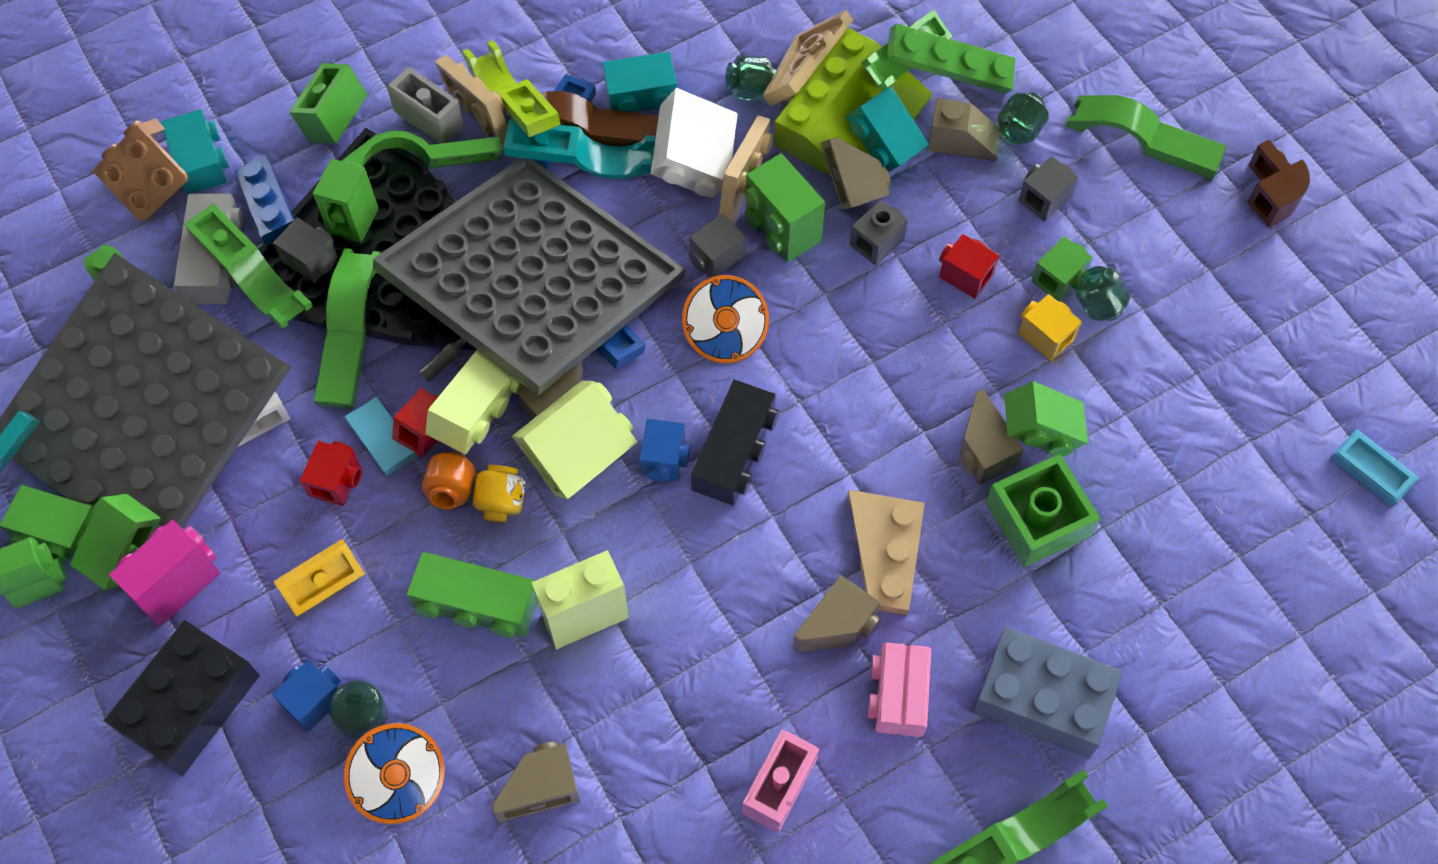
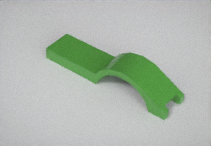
M934 9L910 26L911 28L949 39L953 37ZM888 43L861 62L881 92L912 68L887 61Z
M1119 95L1078 96L1074 105L1078 107L1075 116H1069L1065 125L1080 132L1099 125L1116 127L1135 137L1143 146L1146 156L1212 180L1227 145L1160 122L1158 116L1146 105L1132 98Z
M390 130L373 136L342 161H352L364 167L374 154L383 149L401 148L415 153L423 159L428 169L496 161L500 158L502 146L500 137L428 145L424 139L410 132Z
M214 203L184 224L190 235L232 277L253 305L280 328L283 329L289 325L288 321L303 310L308 311L313 307L311 302L299 290L294 292L280 279L258 248Z
M344 248L334 270L326 306L327 334L314 402L318 406L354 409L367 341L365 331L366 298L371 279L377 273L373 270V259L381 254V252L373 251L372 255L357 254L352 249Z
M1083 769L1028 808L1008 819L991 825L929 864H1017L1062 839L1108 808V805L1104 799L1096 803L1083 783L1089 777Z

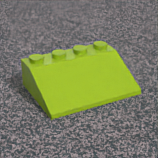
M847 28L775 120L774 146L830 175L820 144L821 142L837 137L870 155L863 142L853 134L846 116L881 92L861 62L882 48V46L876 41ZM909 71L890 85L914 121L932 98V92Z

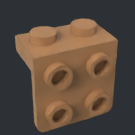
M156 118L143 123L140 120L132 123L124 131L125 137L119 143H115L106 149L101 155L103 160L92 170L139 221L150 219L188 181L187 173L155 140L165 130Z

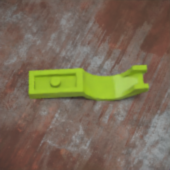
M493 40L487 42L490 53L476 58L469 49L462 51L464 60L473 77L478 76L490 92L496 91L504 102L507 113L528 137L560 125L558 112L528 79L518 83L515 82L507 68L500 47Z

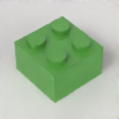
M782 153L746 174L745 218L753 229L758 228L761 231L769 248L775 254L780 253L788 263L822 241L825 201Z
M1061 454L992 484L986 500V505L1023 567H1027L1091 537L1101 519Z

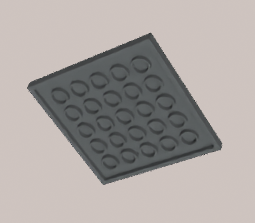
M519 158L373 259V270L537 396L684 278L685 273L684 267L536 161L526 158Z
M114 253L1 415L0 434L18 411L29 413L39 420L40 423L13 456L12 460L70 500L94 507L100 497L128 494L161 518L157 528L165 526L172 519L183 528L287 375L291 366Z

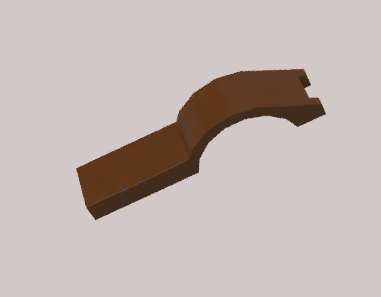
M545 91L541 93L558 112L560 123L580 127L586 136L601 144L617 147L630 146L642 141L646 135L656 136L659 115L596 108L590 101L581 96L564 91Z

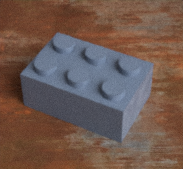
M1005 626L998 640L973 714L1090 759L1100 746L1123 670Z

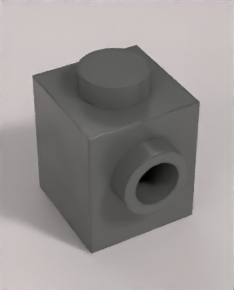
M1051 156L1042 165H1034L1027 173L1018 201L1045 222L1073 196L1079 177L1074 174L1069 166L1060 163Z
M880 200L852 225L850 246L876 266L904 240L908 220L904 218L897 208L890 207Z
M721 214L689 237L690 261L697 270H704L710 277L719 276L746 256V236L724 214Z
M298 217L273 242L281 262L313 283L323 274L328 273L338 259L333 246L334 239L323 228L319 226L313 228Z

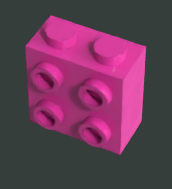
M172 519L165 526L153 531L148 541L138 550L123 557L109 576L160 628L221 573L212 563L217 556L205 544V540L190 525L183 530Z

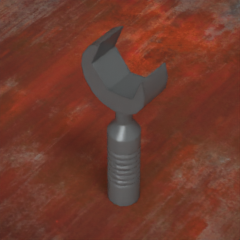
M461 337L456 342L449 343L419 372L427 381L432 380L447 364L459 355L460 348L467 341Z

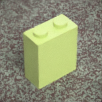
M580 381L512 435L515 442L557 497L569 499L637 443V440L631 433L634 430L632 424L622 413L617 414L610 404V401H612L610 393L599 382Z
M608 550L531 582L541 616L556 650L629 618L624 584Z

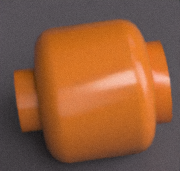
M452 451L434 455L428 462L422 480V491L429 502L437 508L450 510L462 506L470 499L476 478V469L473 463L461 453Z

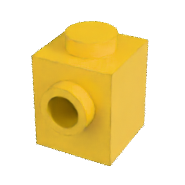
M1048 294L1039 303L1033 301L1024 309L1020 316L1023 321L1018 334L1049 361H1052L1075 340L1082 321L1072 314V311L1065 303L1057 301Z

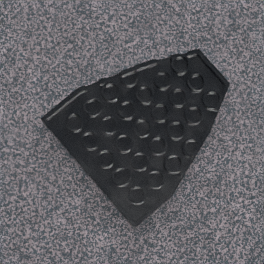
M365 128L337 160L342 161L378 134ZM390 148L383 149L368 160L364 168L366 169L379 209L362 243L330 234L334 239L333 246L338 259L335 261L333 268L328 273L323 274L315 283L282 263L273 243L268 246L263 243L258 248L280 279L294 292L299 290L313 306L308 311L303 310L293 317L292 320L327 327L326 306L329 286L344 248L352 249L357 254L372 255L373 251L382 253L456 202L448 193L447 187L441 180L437 181L430 173L427 164L420 157L405 149ZM317 182L292 210L295 219L298 217L313 228L319 226L327 231L313 195L318 184ZM376 273L373 276L368 288L365 305L366 336L400 344L441 348L461 338V336L380 274ZM468 342L460 348L463 350H477Z

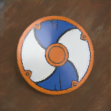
M719 275L704 280L691 291L683 307L682 327L690 346L699 355L713 362L733 363L749 357L761 346L768 332L769 311L764 297L753 284L737 276Z
M404 723L384 724L365 733L351 748L345 761L343 772L345 791L352 805L366 818L383 824L404 823L423 814L437 799L444 781V760L436 742L423 730Z

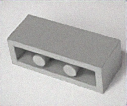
M231 193L188 194L184 224L214 203L239 229L243 228L244 215L242 208L237 207ZM183 224L174 288L179 295L193 304H228L229 290H234L235 287L232 277L190 235Z

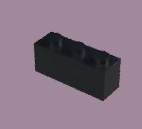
M733 379L691 473V491L732 506L735 505L739 494L745 496L752 480V474L748 473L753 461L760 462L765 450L766 441L762 439L766 430L773 431L779 417L780 410L775 408V393Z

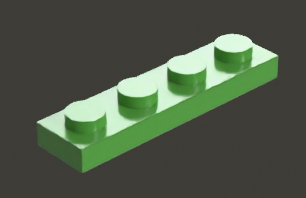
M898 23L890 27L887 61L1004 94L1013 90L1016 58Z

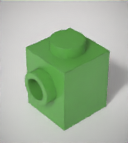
M1064 236L1037 262L1031 282L1057 301H1061L1073 288L1078 291L1091 276L1088 269L1093 257L1088 254L1082 245L1074 243Z

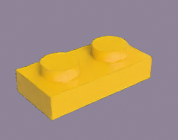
M341 539L273 582L295 616L298 617L365 575L345 541Z

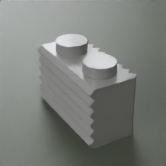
M407 67L387 86L386 90H388L390 95L389 98L391 99L393 111L440 144L449 143L464 128L458 98L454 99L453 95L448 94V91L444 92L443 88H438V84L433 85V81H428L427 77L423 78V75L418 74L417 70L413 71L412 67Z

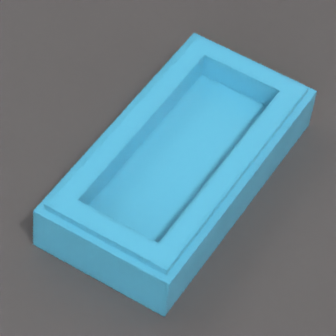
M377 397L344 416L386 477L418 457L414 451L392 439L393 419Z
M1358 429L1330 457L1332 461L1391 508L1419 479L1418 476Z

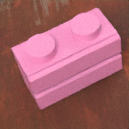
M884 643L882 644L880 656L873 655L871 679L878 680L877 694H870L868 719H875V731L877 733L901 734L913 737L924 736L928 719L931 648Z
M781 730L742 803V814L779 833L807 780V776L810 775L817 761L819 749L788 731Z

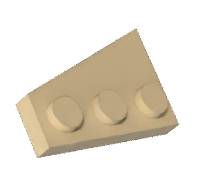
M847 10L795 35L763 94V97L771 106L783 100L789 102L798 93L854 21Z
M447 55L437 59L435 63L445 88L454 98H458L459 104L467 114L473 112L480 124L481 130L487 137L493 134L495 137H500L501 153L504 155L508 125L502 112L505 109V105L496 91L490 92L478 76L472 77L461 62L457 64Z
M757 115L723 177L719 216L724 214L733 224L745 200L746 174L761 165L763 155H768L773 142V134L769 133L771 119Z
M848 490V501L853 516V528L858 543L865 592L880 602L878 611L908 616L925 503Z

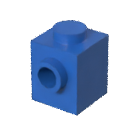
M647 418L639 457L641 475L657 482H665L669 479L678 480L680 468H687L690 455V445H685V423Z
M307 660L303 665H298L291 669L284 677L283 684L272 693L279 704L307 732L344 699V696H340L341 692L336 687L341 680L325 664L318 669L310 660Z

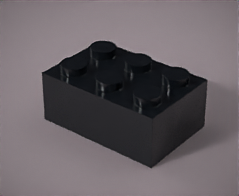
M184 620L103 721L120 735L183 777L260 675L246 659Z

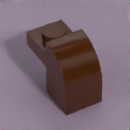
M1267 140L1257 146L1248 164L1261 181L1257 182L1247 203L1270 228L1287 219L1295 212L1309 187L1310 172L1303 159L1291 165L1285 154L1278 150L1270 140Z

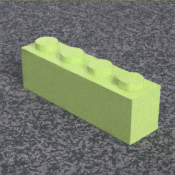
M476 350L428 409L425 434L466 455L475 442L480 444L488 433L490 422L494 417L499 419L503 415L510 396L513 393L517 394L516 391L524 385L479 350Z

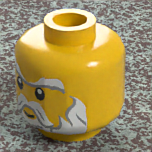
M488 465V470L477 474L472 503L476 510L484 512V520L506 523L507 516H515L521 512L526 483L524 478L518 475V469L502 465Z

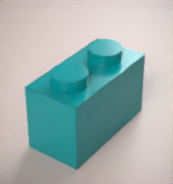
M670 51L602 62L604 82L611 110L637 112L660 109V105L677 88Z
M891 86L846 116L853 134L863 142L870 156L880 160L881 166L885 167L888 172L901 166L929 145Z
M199 109L161 121L162 126L165 128L164 134L170 155L188 175V181L182 186L186 195L228 183L224 169L229 168V163L223 148H217L215 142L221 141V137L214 120L208 122L203 110Z

